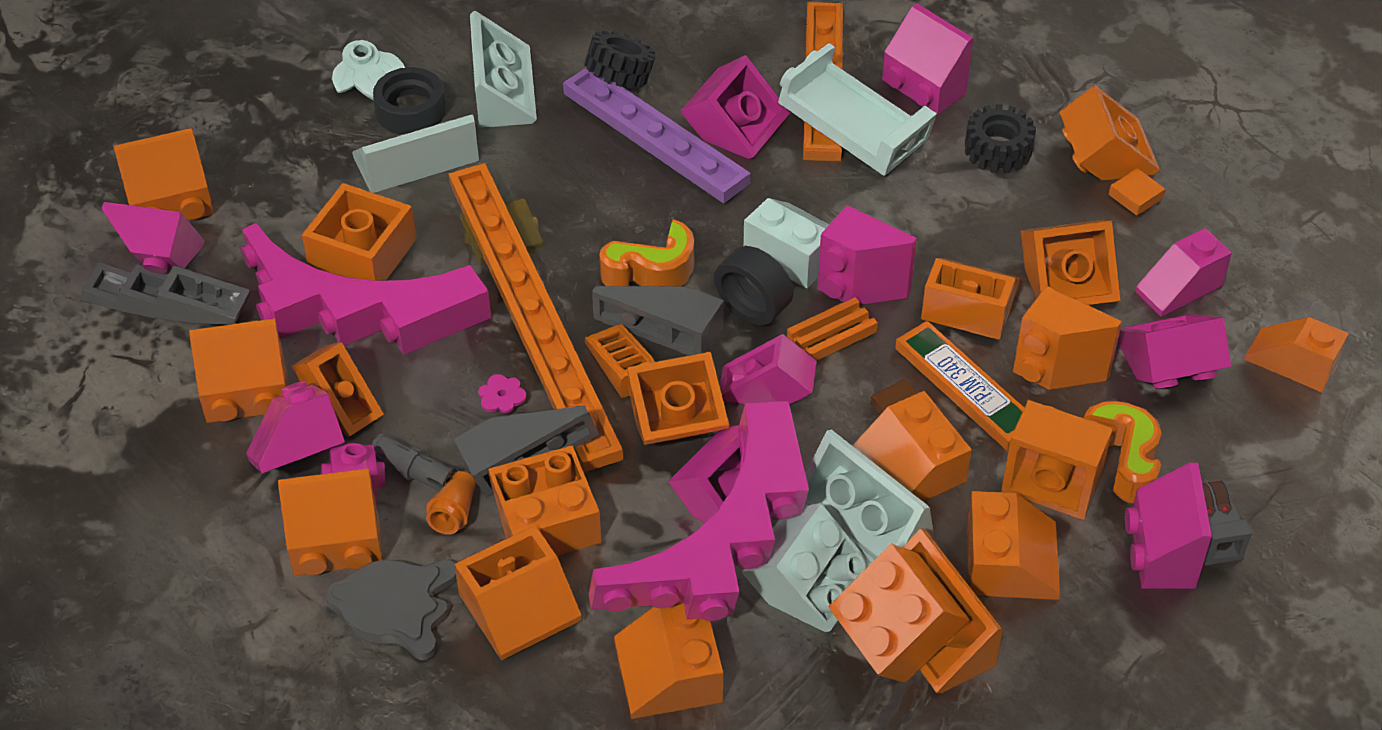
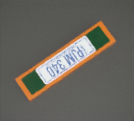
M925 321L896 339L895 349L1006 451L1009 450L1011 436L1024 410V407L930 322Z

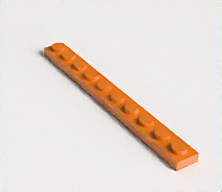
M483 163L448 173L450 186L553 409L585 405L600 433L574 448L583 472L585 473L623 460V449L486 164Z

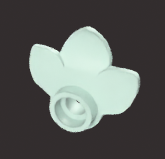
M355 40L347 44L343 49V61L335 67L332 81L338 93H343L356 87L362 94L373 100V88L377 81L386 73L405 67L394 54L378 51L371 42ZM358 54H363V55H366V56H364V57H358V56H356V55H358Z

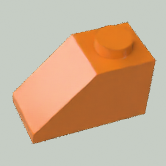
M1311 317L1263 327L1247 351L1244 360L1323 393L1338 366L1349 333Z
M342 342L325 345L291 366L300 382L306 381L307 386L314 384L328 393L340 429L347 437L384 415Z

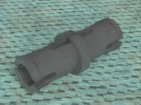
M383 433L379 434L372 443L376 451L375 457L377 461L384 462V464L399 471L401 477L409 481L413 479L420 481L438 492L457 472L455 468L427 456L425 450L417 446L413 448L405 446Z

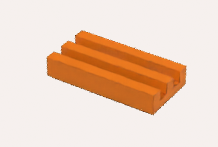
M854 297L788 328L787 338L818 361L876 333L878 322L874 317L868 318L869 312L865 307L860 309V302ZM856 323H859V325L854 326L839 334V331L846 329ZM825 338V341L808 348V346Z

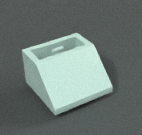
M821 503L804 506L801 515L779 519L773 528L775 542L768 564L752 569H744L742 574L769 605L824 632L832 630L838 621L828 606L871 563Z

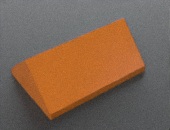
M920 528L903 548L916 552L921 556L970 619L962 629L919 669L936 693H943L996 666L1003 629L928 532Z

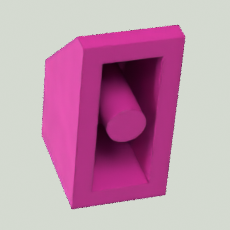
M1204 228L1174 243L1136 286L1135 292L1162 317L1223 286L1232 252Z
M781 334L723 365L719 384L723 402L745 404L788 401L791 404L797 400H802L812 393L817 361L785 335Z

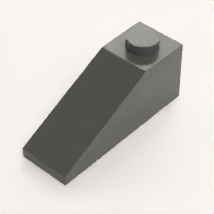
M595 286L592 291L593 319L611 326L622 323L630 333L688 356L706 353L724 327V300L690 287Z
M584 405L492 417L481 424L470 427L466 432L455 437L454 441L473 478L487 498L494 494L488 472L489 468L573 445V448H576L600 433Z

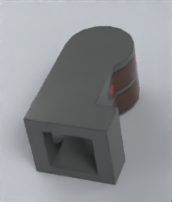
M1223 480L1202 483L1212 534L1204 565L1243 560L1252 534L1246 519L1240 520L1235 506L1232 505L1228 486ZM1230 542L1228 549L1216 550L1219 543Z

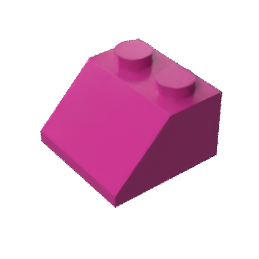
M916 3L911 7L884 53L882 80L916 101L919 105L928 107L938 115L967 93L973 37Z
M746 55L719 67L680 111L703 141L747 159L753 158L790 114L788 109L778 103L779 97Z
M846 205L821 233L817 289L829 297L842 302L856 297L860 305L906 299L911 294L917 238Z
M1187 314L1120 329L1118 344L1136 379L1153 383V388L1176 386L1179 384L1178 378L1190 375L1192 380L1217 377V370L1232 367L1224 317Z
M306 381L293 383L282 388L283 395L272 399L246 454L249 462L261 473L344 443L345 440L327 392L314 384L307 386Z
M739 425L720 430L668 481L691 515L703 523L708 521L717 512L732 491L739 475L741 460Z
M1188 463L1137 489L1133 507L1126 508V533L1133 534L1134 544L1131 546L1130 554L1131 567L1133 571H1139L1142 589H1196L1212 537L1198 463Z

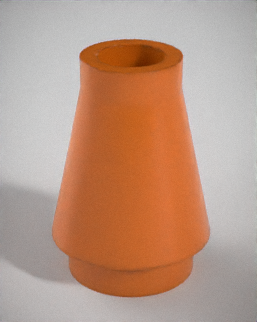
M464 471L454 473L451 480L427 503L426 520L432 529L441 534L451 535L466 526L473 493L477 487V482L471 474Z

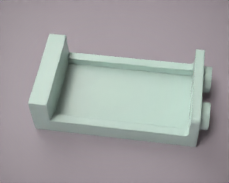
M830 43L819 51H812L804 62L796 68H789L784 73L780 81L782 90L778 100L779 104L883 176L928 141L937 113L924 106L913 116L908 115L833 64L832 58L835 47Z

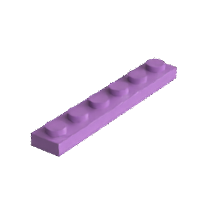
M586 68L563 82V90L566 96L723 204L750 184V172L625 88L616 86V82L610 81V83H607L603 77H595L593 75L594 72H589Z

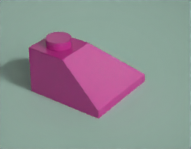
M103 202L102 211L129 251L143 265L142 267L148 271L164 274L167 273V269L171 270L173 266L184 269L203 248L204 239L181 212Z

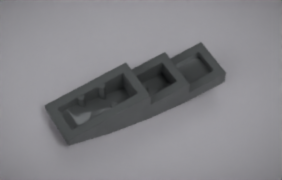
M98 262L82 288L81 294L82 301L156 319L198 324H235L250 296V290L177 266H173L169 274H160L148 271L138 264H135L132 271L129 272Z

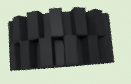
M608 31L595 32L591 39L584 66H587L586 69L589 72H594L593 75L595 77H603L607 83L613 81L616 82V86L622 87L625 84L628 88H634V85L640 88L648 82L656 55L655 51L650 49L648 44H641L642 40L638 38L633 40L630 38V35L624 34V36H621L616 31H612L611 34Z
M996 104L995 110H992L990 105L984 106L983 112L979 109L976 110L973 117H969L964 147L966 156L970 155L969 161L972 164L979 161L978 168L982 170L990 166V172L997 173L998 168H1002L1003 173H1010L1011 166L1016 171L1022 169V163L1027 165L1030 157H1032L1036 127L1033 126L1034 121L1032 118L1026 119V113L1022 110L1016 114V107L1010 105L1008 110H1002L1003 104ZM990 137H1003L1009 140L999 141Z

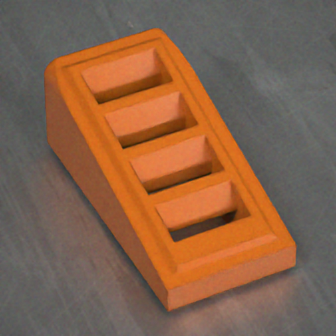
M622 323L585 337V344L621 399L629 396L627 369L624 370V368L634 364L642 365L655 362L652 356ZM624 346L623 349H620V350L615 351V352H613V353H609V352L612 351V350H615V349H617V348H620V347ZM630 355V357L626 359L620 360L618 362L616 361Z

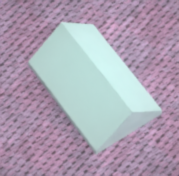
M474 10L470 14L479 128L532 124L537 120L530 46Z
M473 114L364 146L353 151L354 160L370 192H379L479 161Z
M833 430L826 431L805 473L809 492L804 506L821 503L870 563L891 543L903 547L920 528L925 529L931 538L934 536L930 507Z

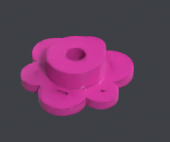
M500 374L491 376L487 381V385H482L478 389V394L482 398V409L487 412L499 410L502 413H510L513 411L514 406L523 404L526 401V392L520 388V380L517 378H509L507 380L505 376Z

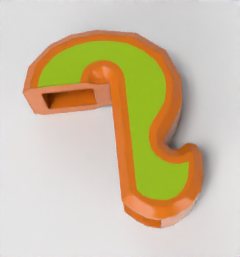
M673 219L666 248L620 241L607 243L601 248L599 254L601 280L606 286H629V282L635 281L640 286L681 287L687 283L694 269V236L692 231L685 223Z
M1119 401L1100 402L1089 407L1084 415V419L1093 420L1101 425L1113 428L1109 447L1114 445L1122 446L1113 491L1123 501L1134 503L1137 489L1157 480L1159 476L1161 462L1159 459H1155L1162 435L1159 422L1146 409L1130 403Z

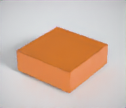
M1136 168L1110 186L1109 195L1138 216L1164 199L1166 189Z

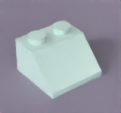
M767 198L744 220L743 246L757 247L770 254L781 264L790 280L808 288L818 278L821 233L829 224L790 203Z

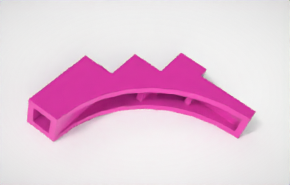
M257 223L242 229L245 245L240 247L243 259L249 269L255 267L258 271L256 272V277L259 283L258 289L262 302L256 304L257 311L261 320L275 318L280 339L321 323L327 335L333 333L337 341L342 342L345 346L382 330L386 340L389 343L395 341L402 354L405 355L491 318L489 292L471 265L441 275L412 280L373 281L348 278L318 270L291 257L274 244Z
M788 401L745 403L738 427L741 453L739 475L732 491L720 508L691 536L661 553L630 564L593 569L589 588L591 610L606 609L611 612H619L629 607L652 605L656 608H667L677 603H684L686 619L701 618L705 621H716L725 616L733 615L739 595L735 567L752 569L768 564L775 542L770 517L786 519L794 515H801L809 492Z

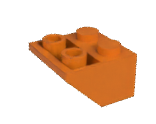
M936 258L925 285L921 319L1000 340L1021 278L946 258Z
M573 445L488 469L506 539L536 525L556 556L602 543L600 511Z
M536 525L454 564L459 596L501 661L582 621L581 612L558 557Z

